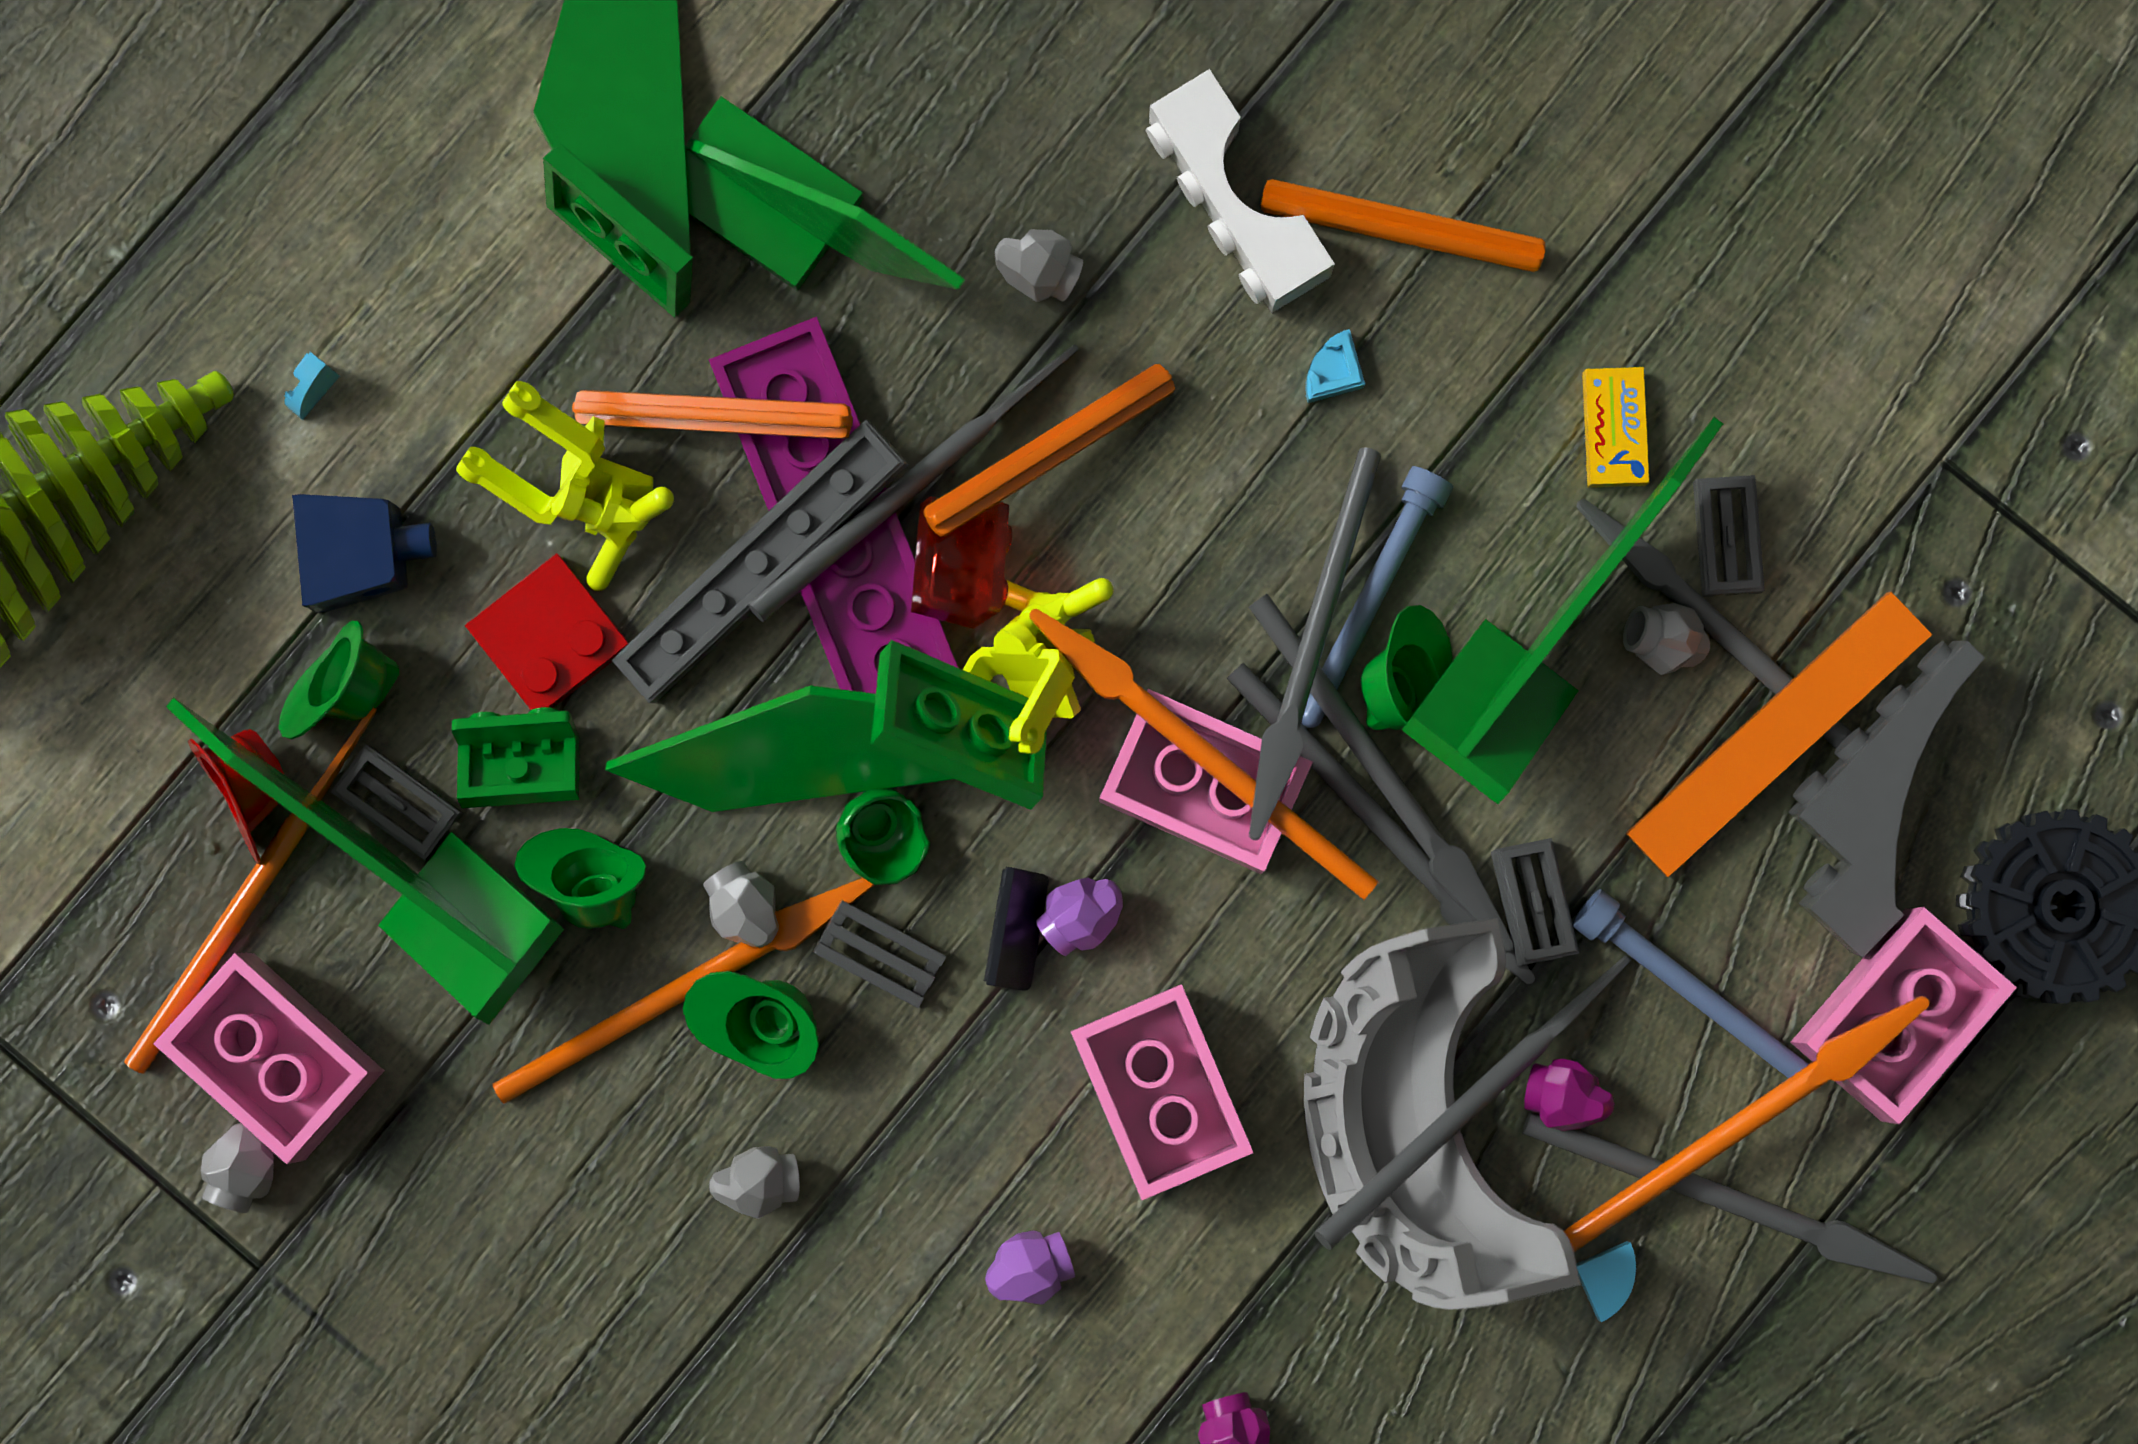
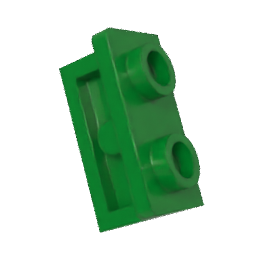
M541 707L529 711L528 714L500 715L494 712H478L472 714L469 718L452 720V734L458 744L457 800L461 808L579 800L580 736L570 712Z

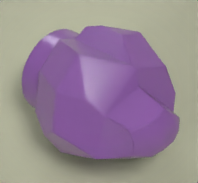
M1083 878L1059 886L1046 896L1047 911L1036 920L1037 926L1051 946L1063 956H1067L1076 948L1081 951L1094 949L1117 924L1123 907L1121 890L1114 881L1108 879L1095 881L1090 878Z
M1032 1230L1018 1233L1002 1243L996 1253L994 1262L987 1271L985 1282L989 1292L998 1300L1022 1301L1042 1305L1062 1289L1061 1282L1074 1278L1075 1273L1060 1233L1056 1232L1043 1237L1040 1232Z

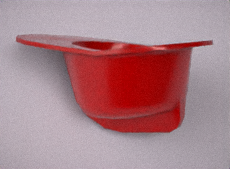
M248 729L231 736L232 739L284 774L278 759L257 732ZM191 738L188 740V744L206 774L224 796L257 864L261 863L251 832L279 803L227 765L208 746L201 748Z

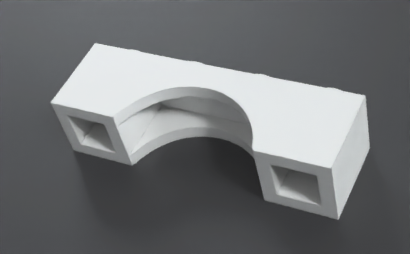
M1208 69L1150 105L1149 122L1151 126L1146 128V132L1158 154L1163 159L1171 155L1182 172L1177 177V181L1191 205L1196 207L1202 204L1212 219L1213 223L1208 225V230L1220 251L1224 255L1233 252L1244 269L1239 274V278L1250 298L1256 304L1264 300L1271 313L1330 278L1335 263L1304 215L1293 217L1267 216L1246 206L1232 191L1225 175L1223 159L1228 147L1238 134L1241 117L1211 70Z

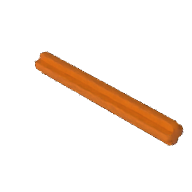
M1274 179L1266 182L1261 200V210L1265 213L1282 217L1304 215L1310 223L1531 272L1539 270L1546 250L1545 241L1541 238Z
M1160 364L1152 365L927 505L924 509V515L930 528L940 537L947 536L1172 395L1175 385L1171 374Z
M581 390L577 392L575 402L572 405L575 419L581 425H586L594 416L604 420L605 426L828 439H845L849 437L851 427L853 426L850 406L844 403Z

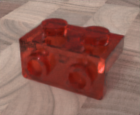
M930 496L920 504L911 612L974 629L999 613L1008 596V582L1004 579L1005 558L1013 535L1012 528L1008 525L1009 504L999 502L947 536L940 537L930 528L924 515L925 507L939 499Z

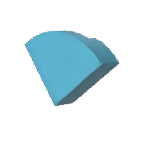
M1350 329L1331 337L1314 356L1306 378L1307 403L1364 388L1365 382Z
M311 352L304 356L293 372L294 376L300 380L299 384L293 391H286L284 395L287 408L302 420L340 377V375Z
M1628 1241L1576 1264L1580 1282L1600 1322L1609 1319L1619 1311L1633 1289L1636 1276V1259L1633 1247Z

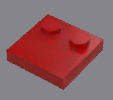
M558 553L464 625L530 710L541 707H556L613 662L612 659L629 644L624 635Z

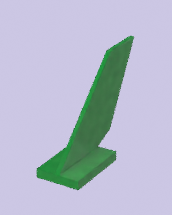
M564 0L533 111L534 118L551 149L543 157L546 207L670 315L676 318L691 302L693 257L690 256L677 0Z
M722 96L719 97L685 145L688 216L796 291L801 288L829 247L873 272L953 289H959L965 280L865 210L859 208L858 206L864 199L861 191Z
M1715 417L1712 418L1559 608L1528 651L1485 619L1469 638L1402 731L1498 805L1511 791L1579 691L1542 663V661L1680 487L1723 423Z
M891 640L880 653L876 694L810 685L609 760L606 763L605 771L710 812L952 779L959 780L1031 810L1043 798L1046 731L1043 746L1037 753H1020L1018 747L1021 742L1010 741L1009 731L1013 721L1019 717L1029 699L1028 697Z
M173 697L166 706L227 765L402 894L378 926L478 1020L488 1025L491 1024L564 930L561 925L470 844L451 832L418 874L374 837Z

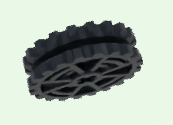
M2064 809L2061 812L2054 811L2050 812V814L2048 811L2021 816V822L2004 823L1996 828L1997 840L1981 841L1973 850L1979 858V862L1974 866H1964L1960 877L1969 884L1967 893L1956 895V907L1966 910L1967 920L1958 924L1960 936L1973 938L1975 946L1972 949L2017 987L2013 991V995L2023 999H2028L2029 997L2034 999L2040 998L2041 1003L2069 1004L2070 1000L2071 1002H2091L2099 1000L2100 992H2106L2107 990L2118 992L2126 987L2124 974H2129L2130 972L2138 974V852H2134L2129 845L2133 835L2126 829H2118L2115 832L2107 830L2108 818L2098 814L2091 815L2090 818L2080 817L2079 811L2074 809ZM2064 896L2067 899L2068 904L2062 905V908L2069 909L2067 917L2055 918L2051 910L2057 909L2056 905H2051L2053 897Z

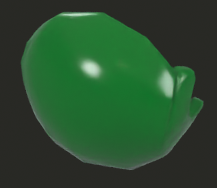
M891 788L869 789L847 803L836 825V841L841 856L855 874L874 885L898 884L918 871L929 852L930 842L925 834L920 810L912 800L907 799L902 793Z

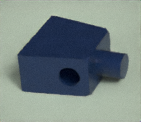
M306 494L292 495L302 606L316 613L328 612L407 588L408 584L406 561L433 558L437 555L436 535L432 523L402 526L400 508L389 500Z

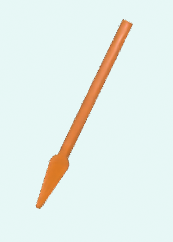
M1033 609L1030 612L1029 617L1031 621L1098 695L1105 699H1119L1243 802L1251 808L1253 807L1256 780L1133 680L1130 666L1125 661L1042 611ZM1278 800L1268 822L1360 898L1365 900L1379 881L1283 802Z
M373 707L370 713L359 722L309 793L322 800L377 709ZM291 813L286 818L260 857L261 863L255 864L125 1059L124 1063L134 1071L145 1074L160 1051L154 1045L155 1041L197 996L306 833L309 825L295 814Z
M861 878L776 911L775 915L779 924V930L771 943L764 947H752L742 942L736 944L493 1083V1088L503 1104H506L685 1001V995L694 982L709 973L736 972L775 949L779 951L795 949L830 921L841 900L851 905L874 887V884Z
M1920 996L1826 1041L1819 1048L1816 1055L1817 1059L1566 1228L1563 1232L1568 1237L1573 1251L1576 1252L1828 1081H1845L1853 1077L1929 1007L1930 1002L1928 998Z

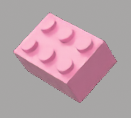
M1147 690L1154 698L1256 780L1261 738L1155 691ZM1136 715L1100 795L1099 802L1259 874L1265 872L1281 832L1268 822L1259 840L1254 841L1250 839L1249 830L1252 808L1144 719ZM1299 756L1279 798L1291 810L1313 763Z
M1925 907L1905 909L1902 912L1904 916L1861 959L1790 1042L1813 1062L1817 1059L1816 1055L1819 1048L1826 1041L1920 996L1927 997L1930 1002L1929 1007L1853 1077L1845 1081H1835L1880 1121L1899 1125L2017 988Z
M234 953L154 1043L160 1051L286 1164L306 1160L385 1071L258 956L252 953Z
M1182 985L1175 986L1071 1031L1141 1200H1145L1253 1153Z

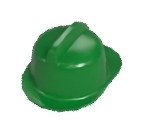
M1422 605L1407 606L1397 615L1391 629L1387 649L1373 658L1363 669L1361 686L1367 704L1366 724L1373 730L1386 728L1402 730L1453 661L1450 639L1443 623L1433 611Z
M352 620L347 623L335 637L330 647L295 683L286 698L280 714L279 730L282 737L292 740L303 736L324 716L353 721L361 720L370 713L373 707L376 708L384 700L399 676V666L394 660L385 656L381 650L363 639L361 622Z
M558 828L542 832L527 840L517 852L515 869L519 879L531 889L554 900L564 919L572 925L586 929L600 928L607 925L625 929L630 925L632 920L631 909L634 907L637 887L644 880L646 865L638 854L581 829Z
M730 971L714 972L696 980L685 995L683 1013L687 1027L696 1039L714 1052L744 1064L758 1073L774 1079H791L806 1072L817 1057L819 1038L812 1006L805 994L792 984L781 980H765L760 982L749 976Z

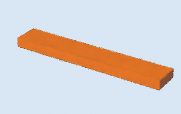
M1891 591L1887 592L1625 834L1666 877H1669L1932 634Z

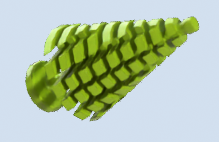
M212 371L198 379L197 384L187 390L175 379L156 382L157 389L164 402L159 406L154 404L141 387L136 386L119 390L121 401L132 420L128 424L124 423L117 409L101 393L82 397V405L96 426L94 430L100 438L98 441L95 440L89 430L85 429L77 414L65 402L45 404L43 411L50 420L48 422L67 455L66 458L28 410L21 409L5 412V418L9 423L8 427L36 475L33 476L8 439L4 438L0 432V488L3 491V494H0V553L26 590L31 593L43 610L49 612L61 598L60 591L49 569L31 543V538L22 526L21 521L24 522L50 561L54 562L59 572L72 584L86 567L69 531L52 503H55L72 529L77 531L84 544L97 556L109 542L110 537L106 532L107 528L83 485H87L96 500L99 499L107 514L118 526L122 527L133 515L134 506L130 502L129 494L113 466L119 464L131 485L143 498L147 499L158 486V477L149 464V458L143 449L149 446L161 463L171 471L183 458L180 444L173 431L181 428L186 436L196 443L207 430V424L202 414L211 409L217 410L232 401L234 397L233 389L223 374L218 371ZM0 560V617L3 621H6L11 631L21 641H24L35 629V621L28 606L17 591L14 581ZM0 634L1 668L11 655L5 640Z

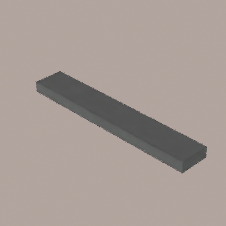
M865 420L612 659L614 664L648 703L656 704L752 613L748 606L749 602L861 511L909 464L870 421Z

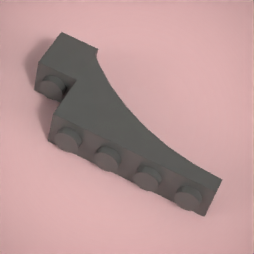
M1942 641L1933 647L1919 662L1917 667L1922 673L1907 689L1903 685L1893 689L1877 706L1876 711L1881 716L1866 732L1858 728L1848 735L1834 752L1840 759L1824 775L1819 771L1813 773L1793 794V797L1798 802L1788 813L1839 860L1834 867L1829 863L1823 865L1809 878L1803 887L1808 894L1798 904L1849 952L1863 958L1904 916L1896 907L1895 900L1896 848L1904 802L1917 762L1934 726L1957 690L1985 658L1968 641H1952L1949 645Z

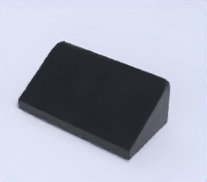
M1006 867V869L1002 870L984 976L986 985L1022 991L1030 989L1041 932L1036 920L1044 914L1049 884L1046 875L1012 867Z

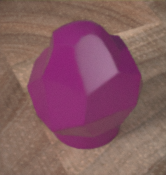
M1555 1059L1549 1066L1538 1063L1533 1064L1526 1087L1524 1108L1525 1110L1540 1113V1119L1546 1127L1560 1131L1581 1129L1606 1120L1614 1111L1615 1102L1612 1094L1601 1089L1598 1077L1581 1063L1567 1059Z
M1248 1392L1226 1396L1202 1405L1206 1421L1201 1423L1198 1432L1200 1444H1269L1270 1425L1267 1413L1261 1408H1252Z

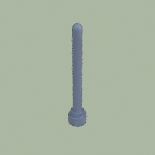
M1412 466L1401 488L1405 493L1401 501L1405 506L1322 667V670L1337 690L1426 515L1433 516L1436 508H1443L1454 488L1450 482L1428 470ZM1310 693L1301 723L1305 727L1314 728L1321 723L1325 713Z
M1602 889L1597 890L1587 900L1572 922L1573 927L1590 941L1598 938L1601 942L1606 943L1610 940L1787 1078H1790L1809 1065L1625 923L1626 915L1618 910L1620 903Z

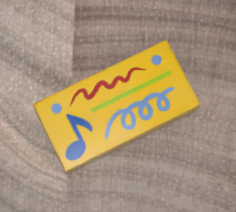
M1644 367L1585 369L1582 373L1587 488L1646 486L1649 483Z

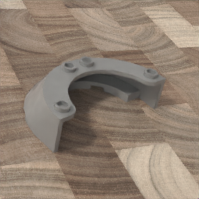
M1498 918L1425 928L1376 944L1357 955L1343 968L1341 973L1344 979L1332 997L1323 998L1310 1038L1317 1043L1314 1072L1304 1074V1109L1309 1147L1315 1171L1332 1214L1338 1211L1454 1103L1453 1069L1461 1030L1474 1005L1491 987L1500 982L1505 972L1506 952ZM1461 1130L1352 1230L1360 1242L1356 1253L1385 1283L1396 1281L1413 1293L1412 1300L1435 1308L1451 1310L1494 1305L1581 1285L1574 1251L1565 1233L1554 1224H1545L1520 1214L1501 1200L1489 1187L1473 1163Z

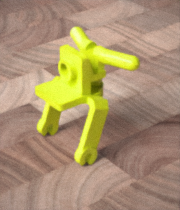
M516 381L503 400V407L512 416L522 419L567 450L562 459L561 483L557 494L554 497L546 495L478 447L471 446L457 465L456 470L466 481L480 484L536 523L551 525L556 517L568 521L576 519L586 523L585 532L593 535L599 532L606 540L586 578L587 584L592 590L602 591L608 587L626 551L636 539V531L643 530L651 519L668 510L673 505L674 495L666 487H658L653 490L654 479L652 476L600 458L605 450L603 445L604 420L593 416L584 427L540 397L538 391L533 386L523 381Z
M998 576L989 577L984 582L983 591L988 598L1022 612L996 634L993 647H981L973 653L963 670L990 682L994 676L1003 675L1011 691L1029 698L1019 717L1013 721L1009 731L1010 741L1021 742L1018 747L1020 753L1034 754L1041 749L1045 739V731L1053 718H1073L1081 711L1072 686V682L1075 679L1072 665L1031 621L1029 614L1033 609H1038L1065 625L1072 617L1112 597L1113 585L1105 578H1098L1070 593L1057 594L1035 592ZM1072 629L1093 643L1095 642L1090 629Z

